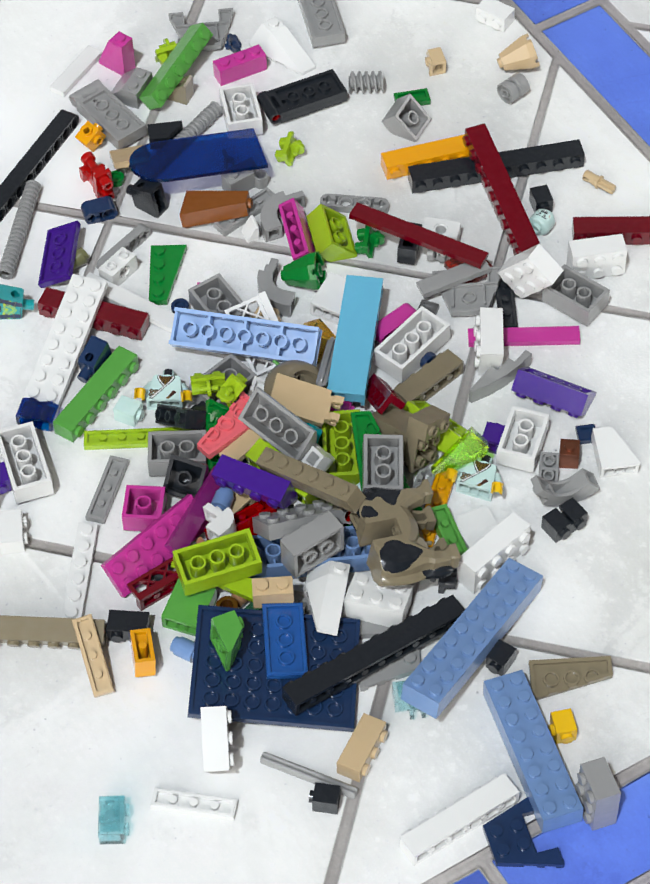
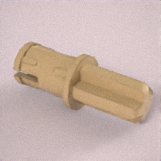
M590 170L584 172L582 180L591 183L596 189L601 188L610 194L615 192L616 186L605 180L604 176L596 175Z

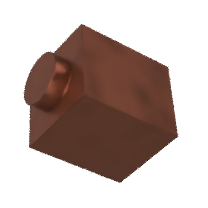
M560 439L559 468L578 469L580 440Z

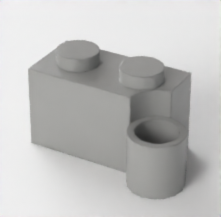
M250 159L221 174L222 189L224 191H249L255 187L257 189H264L268 186V173L262 169L257 170V165Z

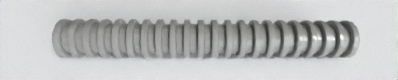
M212 101L153 160L140 170V178L154 180L169 163L178 157L196 137L222 114V107L217 102Z
M28 180L26 182L0 262V277L3 279H11L15 272L41 189V184L35 180Z

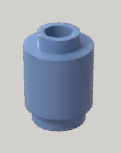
M220 487L215 492L211 504L215 507L218 506L222 511L227 507L230 508L234 500L233 491L228 487Z
M176 636L171 643L170 651L175 656L192 663L195 642L183 636Z

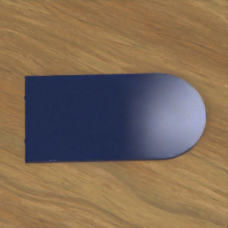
M254 128L152 142L136 149L129 159L131 171L136 176L152 182H172L268 168V163Z

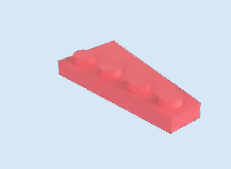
M245 392L241 393L236 403L233 402L229 407V411L224 416L222 415L218 419V423L211 427L197 443V449L209 460L250 429L238 419L250 398Z

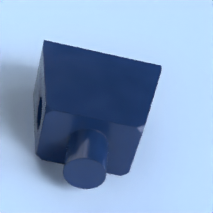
M93 335L90 337L78 359L81 371L77 378L81 382L87 383L89 378L95 374L112 354L107 341Z

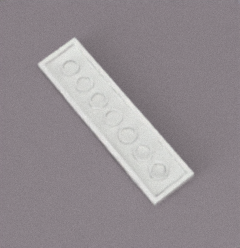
M72 274L23 395V403L59 411L78 359L107 290L108 283L106 281Z

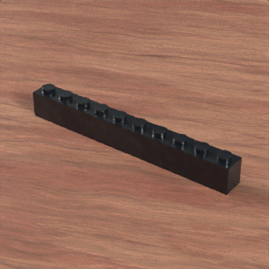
M580 139L498 152L510 178L583 167L585 158ZM470 157L408 166V181L412 194L482 183L481 175L477 174L475 162Z
M454 595L447 598L444 597L436 604L425 607L418 614L408 616L403 622L390 626L385 632L375 634L370 640L357 644L350 651L340 653L335 659L322 663L317 669L307 671L302 677L287 682L282 687V699L294 715L297 716L444 635L465 609Z

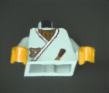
M165 369L163 375H154L152 381L148 382L143 388L134 389V399L140 398L144 401L146 398L147 410H156L157 404L183 407L184 401H193L192 391L188 389L185 383L181 382L180 376H174L172 369Z
M482 455L480 460L470 459L467 464H463L456 470L453 468H447L444 478L452 479L453 483L456 480V492L490 502L492 501L493 492L500 493V495L503 493L504 485L501 475L496 472L497 466L491 464L492 458L488 455Z

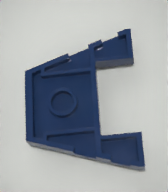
M528 797L483 825V832L495 865L501 867L537 866V868H545V866L564 868V861L558 847L536 852L523 818L534 814Z

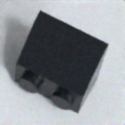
M171 454L163 485L166 493L181 498L191 494L194 498L209 474L208 465Z

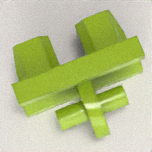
M167 38L163 39L164 44L159 45V49L155 50L156 63L159 62L161 66L178 44L175 41L169 42Z
M290 131L287 137L280 138L279 146L283 150H276L275 157L278 162L285 161L287 166H292L295 156L304 153L305 146L301 140H296L294 132Z
M213 371V373L206 375L194 373L193 376H190L192 395L208 394V397H212L211 393H217L225 383V373H221V371Z
M232 373L215 396L220 398L221 402H226V405L230 407L247 386L245 383L248 380L241 373H238L236 376Z

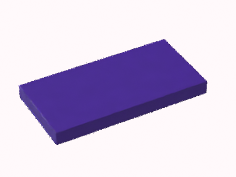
M78 220L47 230L38 281L40 288L71 279L81 226Z

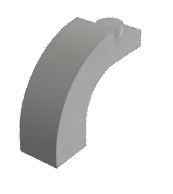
M281 191L271 196L265 202L260 214L261 232L265 242L283 237L282 224L279 221L281 218L279 204L294 197L305 208V194L303 191L285 195L284 191Z
M271 258L269 265H265L264 271H258V294L265 291L272 307L278 309L281 316L291 317L296 305L295 292L283 290L274 284L279 272L278 259Z
M583 468L571 477L561 481H548L538 475L530 479L533 484L532 489L540 498L542 504L551 507H559V505L572 497L577 502L582 501L600 489L594 474Z

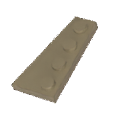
M611 656L529 660L528 663L531 690L536 700L613 677Z

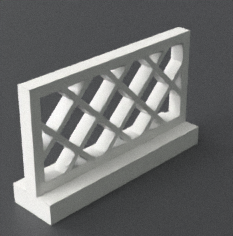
M265 291L259 293L254 298L224 310L225 314L228 315L237 310L243 313V317H245V314H248L257 319L278 321ZM257 302L259 306L257 314L247 311L250 304ZM245 357L250 369L257 374V377L277 366L270 360L258 359L266 362L264 369L256 372L253 365L257 358H253L251 362L250 357Z

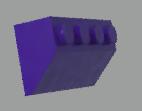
M530 367L518 369L511 391L516 392L515 395L518 397L533 398V402L537 404H549L551 409L568 411V415L575 418L586 415L597 393Z
M223 454L211 473L218 486L223 488L226 486L230 487L235 493L240 495L243 493L247 494L257 502H260V500L267 502L266 504L274 509H277V507L285 509L298 498L291 481Z

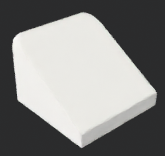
M253 215L248 218L242 228V234L247 243L259 240L260 238L259 226Z

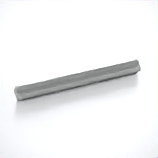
M334 337L327 340L319 368L316 385L320 387L326 386L328 382L335 345Z
M263 752L260 758L261 764L313 784L317 782L341 786V795L351 799H355L357 796L358 788L268 752Z

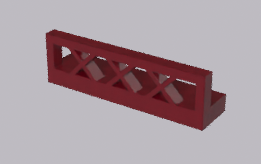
M375 373L372 374L369 378L366 399L381 415L390 403L402 410L406 405L405 402L387 382Z
M173 557L127 584V588L136 598L137 607L141 611L172 593L179 578L177 571L168 570ZM160 574L163 575V579L152 581V576ZM139 584L147 585L146 589L140 593L134 588Z

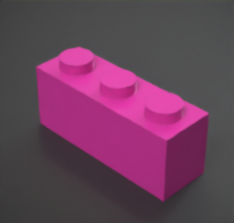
M258 44L214 60V76L219 84L223 86L267 70L266 54Z

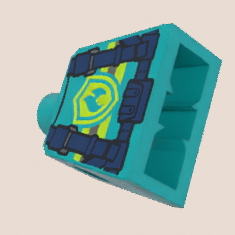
M0 284V320L21 319L22 309L34 310V299H24V289Z

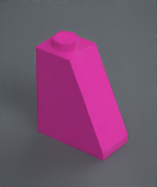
M120 31L107 42L99 59V64L121 76L136 68L132 38Z

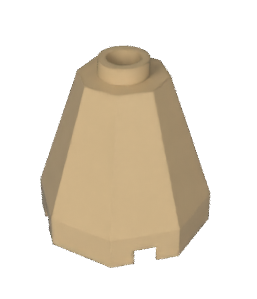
M528 33L519 37L498 54L497 63L499 68L509 71L534 69L540 66L539 62H535L538 57L531 39L527 40L529 37Z

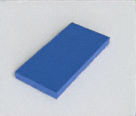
M303 603L262 604L266 679H296L302 677L308 671Z

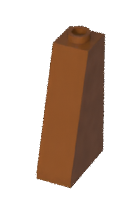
M186 191L180 211L182 227L187 228L246 217L249 215L250 209L253 208V199L250 198L249 191Z

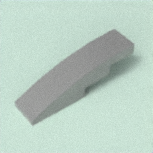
M525 350L516 361L508 358L498 370L491 366L469 390V402L473 403L485 398L512 382L516 377L518 369L531 365L532 353Z

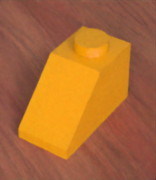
M150 628L130 630L135 677L156 675V660Z

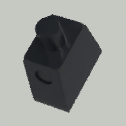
M140 178L134 185H128L126 193L132 196L136 208L157 219L168 209L161 182Z

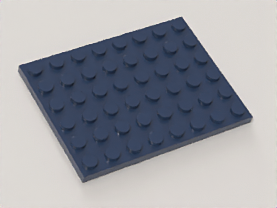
M198 605L187 718L201 719L200 707L227 706V710H231L233 722L354 732L357 683L295 716L282 699V687L287 682L296 679H266L262 610ZM235 610L237 616H240L244 623V628H242L243 638H241V646L230 671L226 672L210 640L211 618ZM304 614L308 671L317 669L322 663L335 659L340 653H346L359 644L360 619L340 618L337 636L317 632L313 616Z

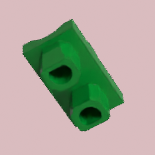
M365 225V228L357 229V238L363 242H356L354 248L357 254H366L368 258H373L375 247L385 242V236L379 230L375 231L372 227Z

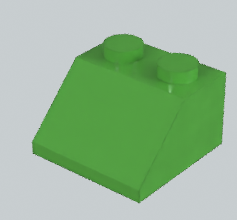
M235 610L211 618L210 640L226 672L230 671L240 649L241 638H243L242 628H244L242 618L237 616Z

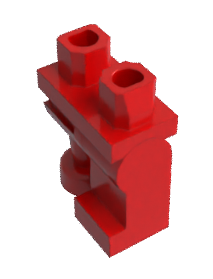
M92 152L84 153L81 156V162L84 165L79 167L81 180L83 182L89 181L96 198L110 196L114 199L115 195L110 169L107 168L105 170L104 164L98 165L95 162L96 157Z

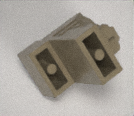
M390 404L382 415L377 411L372 413L382 435H403V461H405L404 464L409 469V472L413 473L435 461L440 434L446 432L450 426V413L430 405L412 414L404 409L400 410L393 404Z

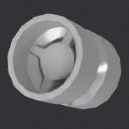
M518 72L497 86L498 95L508 104L530 89L526 77Z

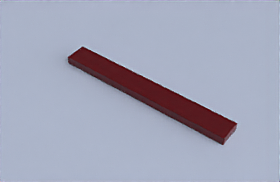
M358 202L349 214V219L479 269L482 268L488 258L489 253Z

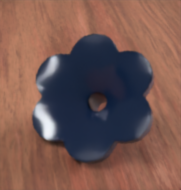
M228 34L225 48L227 50L230 49L233 53L241 51V42L238 40V37L235 34Z

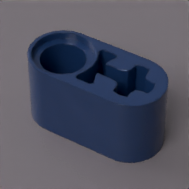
M110 196L88 200L81 204V211L85 222L88 224L111 220L118 215L114 200Z

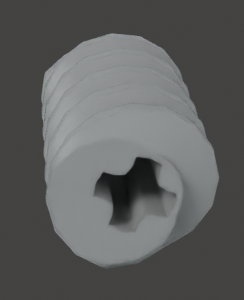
M351 71L349 76V93L352 88H354L355 93L358 92L359 88L362 93H364L365 88L368 89L369 93H371L372 88L375 89L376 93H378L379 88L383 92L382 72L378 71L376 76L375 72L372 71L369 76L368 71H365L362 76L361 71H358L357 76H355L354 71Z

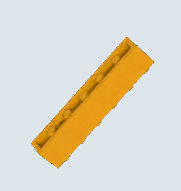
M464 135L381 153V167L386 179L407 176L408 166L470 157L469 149L463 143L462 137Z

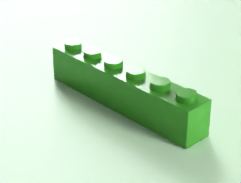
M204 23L191 25L140 95L139 99L149 110L161 108L213 36Z
M118 346L53 421L55 434L73 443L78 437H81L86 427L94 422L98 413L105 409L109 400L116 396L121 386H124L128 378L138 370L137 354Z

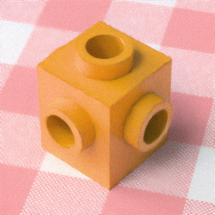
M87 121L80 128L75 138L94 152L103 143L106 135L101 132L103 128L96 122L92 124Z

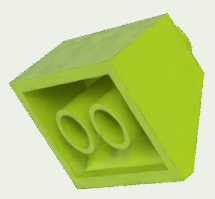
M319 204L306 216L312 241L316 249L315 252L320 251L323 259L334 262L357 256L345 215L323 204Z

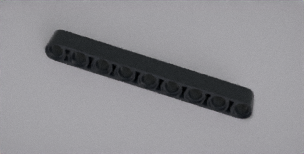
M63 109L60 110L1 183L0 222L22 196L26 182L36 179L75 130L79 123L78 115Z

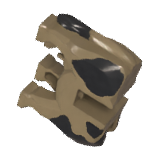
M428 479L422 480L421 484L416 488L396 490L372 487L362 492L366 497L356 514L351 512L349 517L356 531L359 546L371 545L366 564L371 571L373 581L377 585L392 587L409 585L425 579L445 578L453 572V568H458L461 555L455 543L447 546L445 539L439 538L434 546L428 547L432 545V541H424L419 536V530H434L437 521L431 506H426L422 511L412 510L423 504L431 503L433 490Z

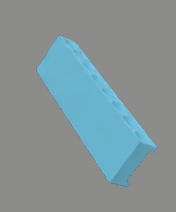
M346 276L327 386V389L332 390L331 396L345 397L344 401L360 402L361 406H365L383 295V278Z

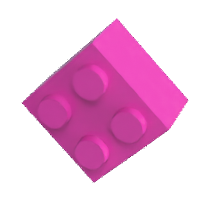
M126 485L122 511L123 530L143 531L165 513L167 503L165 487Z

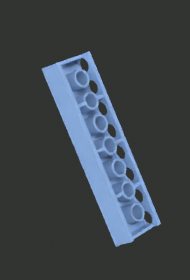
M178 307L174 308L175 315L171 339L168 343L173 347L233 354L271 361L276 360L278 362L301 360L317 367L323 331L319 327Z

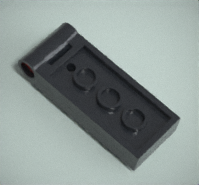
M331 69L269 91H262L257 95V100L272 124H277L280 121L284 123L347 101V90L335 71Z

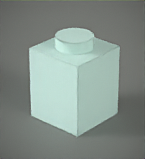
M121 395L113 408L116 421L136 427L137 423L144 417L142 402Z

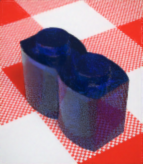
M32 397L22 398L16 413V422L20 425L33 421L35 428L53 431V421L60 414L59 405L52 401L40 402Z

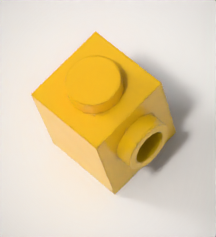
M571 708L551 712L548 729L551 736H554L555 743L568 744L576 740L577 726Z

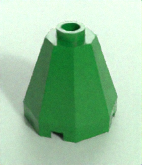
M320 251L311 252L283 266V270H281L282 281H285L287 285L313 290L319 289L326 279V270L322 271V266H325Z

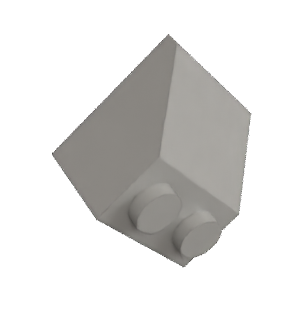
M136 67L123 74L111 92L124 105L139 109L143 103L139 97L153 79L152 72Z
M408 94L395 101L381 122L392 134L416 142L432 118L415 98Z

